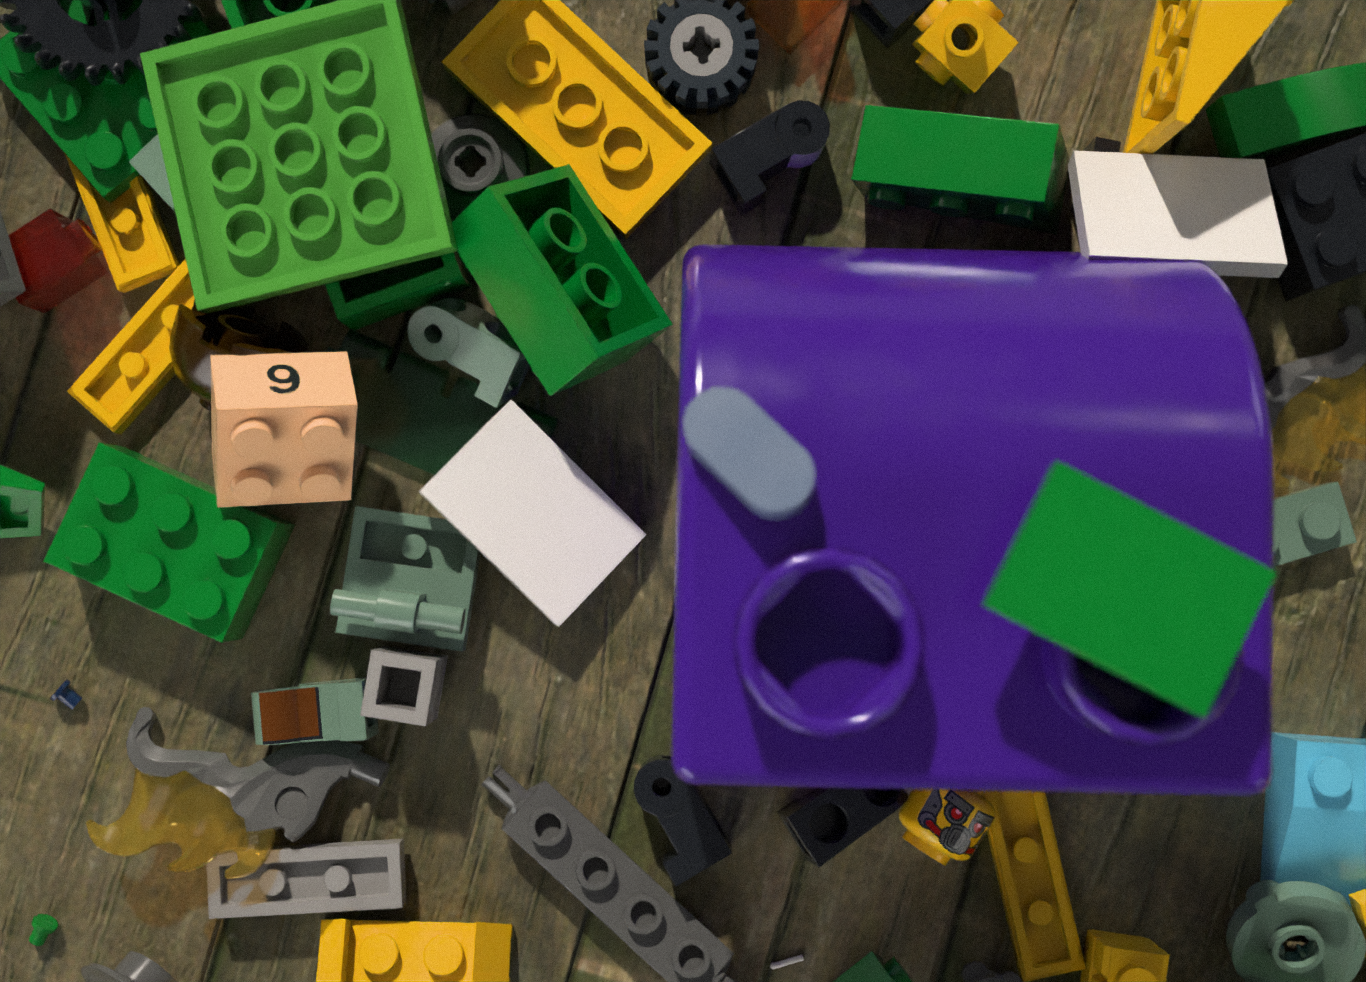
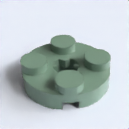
M1263 880L1255 883L1246 892V901L1232 915L1226 931L1227 950L1237 974L1245 982H1351L1359 972L1366 953L1365 937L1346 898L1339 892L1313 882L1288 881L1278 883L1273 880ZM1296 935H1304L1309 940L1308 944L1302 946L1296 944L1297 949L1294 952H1285L1282 944L1288 938Z

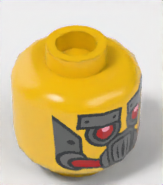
M912 789L907 801L899 811V820L907 828L902 838L944 866L947 865L951 858L957 861H964L973 855L996 816L995 809L988 800L982 797L986 790Z

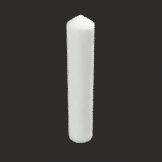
M802 954L771 963L770 968L774 970L804 961Z

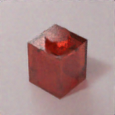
M50 208L8 235L26 290L15 297L20 305L46 313L107 274V271L96 256L97 253L102 251V247L93 231L80 218L73 221Z

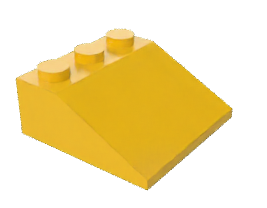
M1156 0L1123 153L1153 154L1187 126L1285 6H1290L1294 0Z

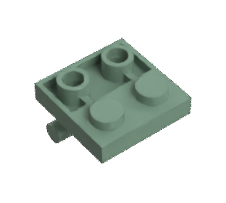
M355 506L342 590H334L330 605L331 615L338 616L335 633L465 651L480 552L446 519Z

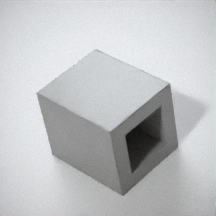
M383 646L371 650L360 716L427 726L438 718L448 656L391 646Z

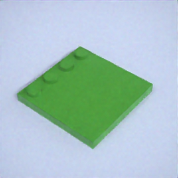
M338 0L140 53L197 311L208 314L458 251L401 0Z

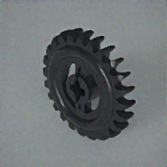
M0 0L1 7L14 10L11 14L1 15L0 23L8 31L24 32L23 35H17L14 39L17 48L24 53L37 52L34 59L41 69L50 70L59 65V73L66 81L75 80L85 69V77L92 86L100 85L104 81L107 71H111L112 76L120 85L125 84L129 79L130 67L136 66L145 76L140 53L169 46L168 44L172 40L178 43L192 40L190 34L183 27L184 22L195 23L201 21L204 17L198 6L191 3L194 0H143L141 5L125 20H123L122 13L132 5L133 0H80L90 12L95 14L97 26H89L72 19L64 11L60 0Z

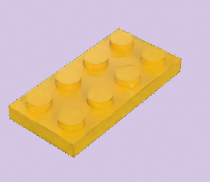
M500 0L442 61L445 70L551 169L570 165L604 219L625 239L639 227L712 150L713 143L560 0Z

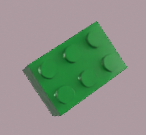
M570 165L489 186L452 222L458 248L457 253L462 263L474 277L492 305L498 319L504 324L528 361L531 370L539 378L550 396L625 363L673 325Z
M99 442L43 562L224 643L243 639L296 524L256 506L217 508L216 490L214 487L129 448Z

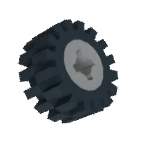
M674 0V4L670 7L664 2L657 9V19L655 21L650 19L646 29L647 40H644L646 71L648 77L650 76L652 79V87L660 94L663 93L666 96V100L675 108L678 104L686 106L685 113L696 115L697 108H706L707 115L718 113V106L724 103L727 108L737 103V97L741 92L745 95L751 85V78L755 75L759 51V39L755 38L756 26L752 18L746 20L744 17L745 8L738 1L732 7L727 3V0ZM704 42L708 44L713 49V51H711L708 47L704 46Z

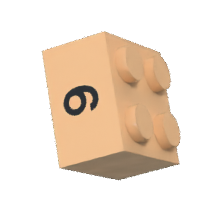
M348 353L210 355L212 460L217 508L351 500L357 400Z

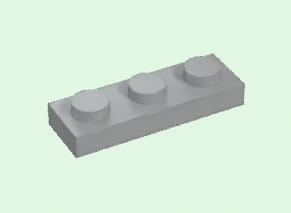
M404 839L213 849L206 854L209 919L403 908L407 903Z

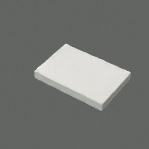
M1073 151L1067 166L1080 253L1087 259L1199 261L1220 276L1279 278L1287 266V258L1264 159Z
M512 399L418 491L529 601L558 627L647 535Z

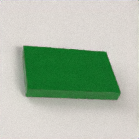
M1055 461L1051 463L980 606L1197 717L1206 718L1277 572L1060 461Z

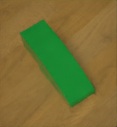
M1366 62L1301 74L1222 95L1205 109L1219 156L1223 158L1261 159L1274 155L1276 158L1366 131Z

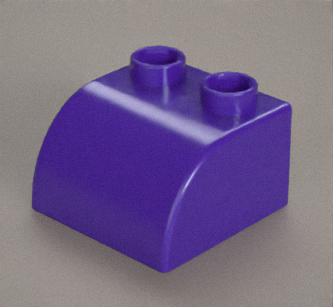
M701 244L690 248L683 258L681 291L672 766L677 777L685 783L700 785L1243 796L1261 793L1269 786L1272 777L1274 580L1206 718L1197 717L980 606L1051 463L1055 461H1060L1274 570V469L1266 390L1259 358L1249 327L1237 301L1220 276L1199 261L1087 259L1080 252ZM715 387H729L743 392L808 452L815 468V490L811 501L801 512L780 520L767 519L755 514L695 458L686 443L683 431V417L689 403L698 394Z

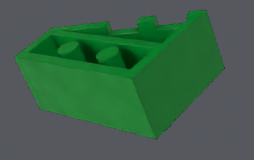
M866 105L851 180L862 195L868 198L867 202L879 208L902 210L907 205L928 209L944 216L969 217L1057 235L1069 174L1067 165L1070 158L1060 124Z

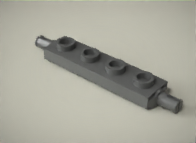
M499 764L492 774L509 789V792H506L490 776L481 784L509 809L501 829L667 982H735L726 974L734 953L546 780L526 790Z

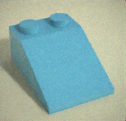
M1273 732L1272 777L1270 785L1265 788L1260 881L1273 880L1278 883L1306 881L1317 883L1341 893L1348 901L1350 907L1351 903L1348 894L1366 889V739Z

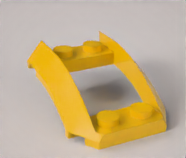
M349 919L321 920L316 982H510L509 971L513 924Z

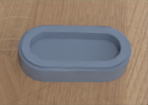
M715 387L701 392L689 403L683 417V431L689 450L697 460L752 512L763 518L780 520L798 514L809 504L815 490V468L810 455L746 394L734 388Z

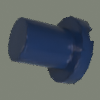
M67 679L50 699L53 702L59 699L72 710L83 697L68 686L71 682Z

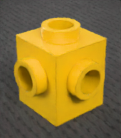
M933 0L913 24L922 33L911 45L921 53L915 63L935 82L944 87L951 80L966 94H972L980 88L1019 42L998 24L1003 19L1004 14L990 0ZM954 29H960L966 35L967 44L964 50L956 48L952 42V32Z

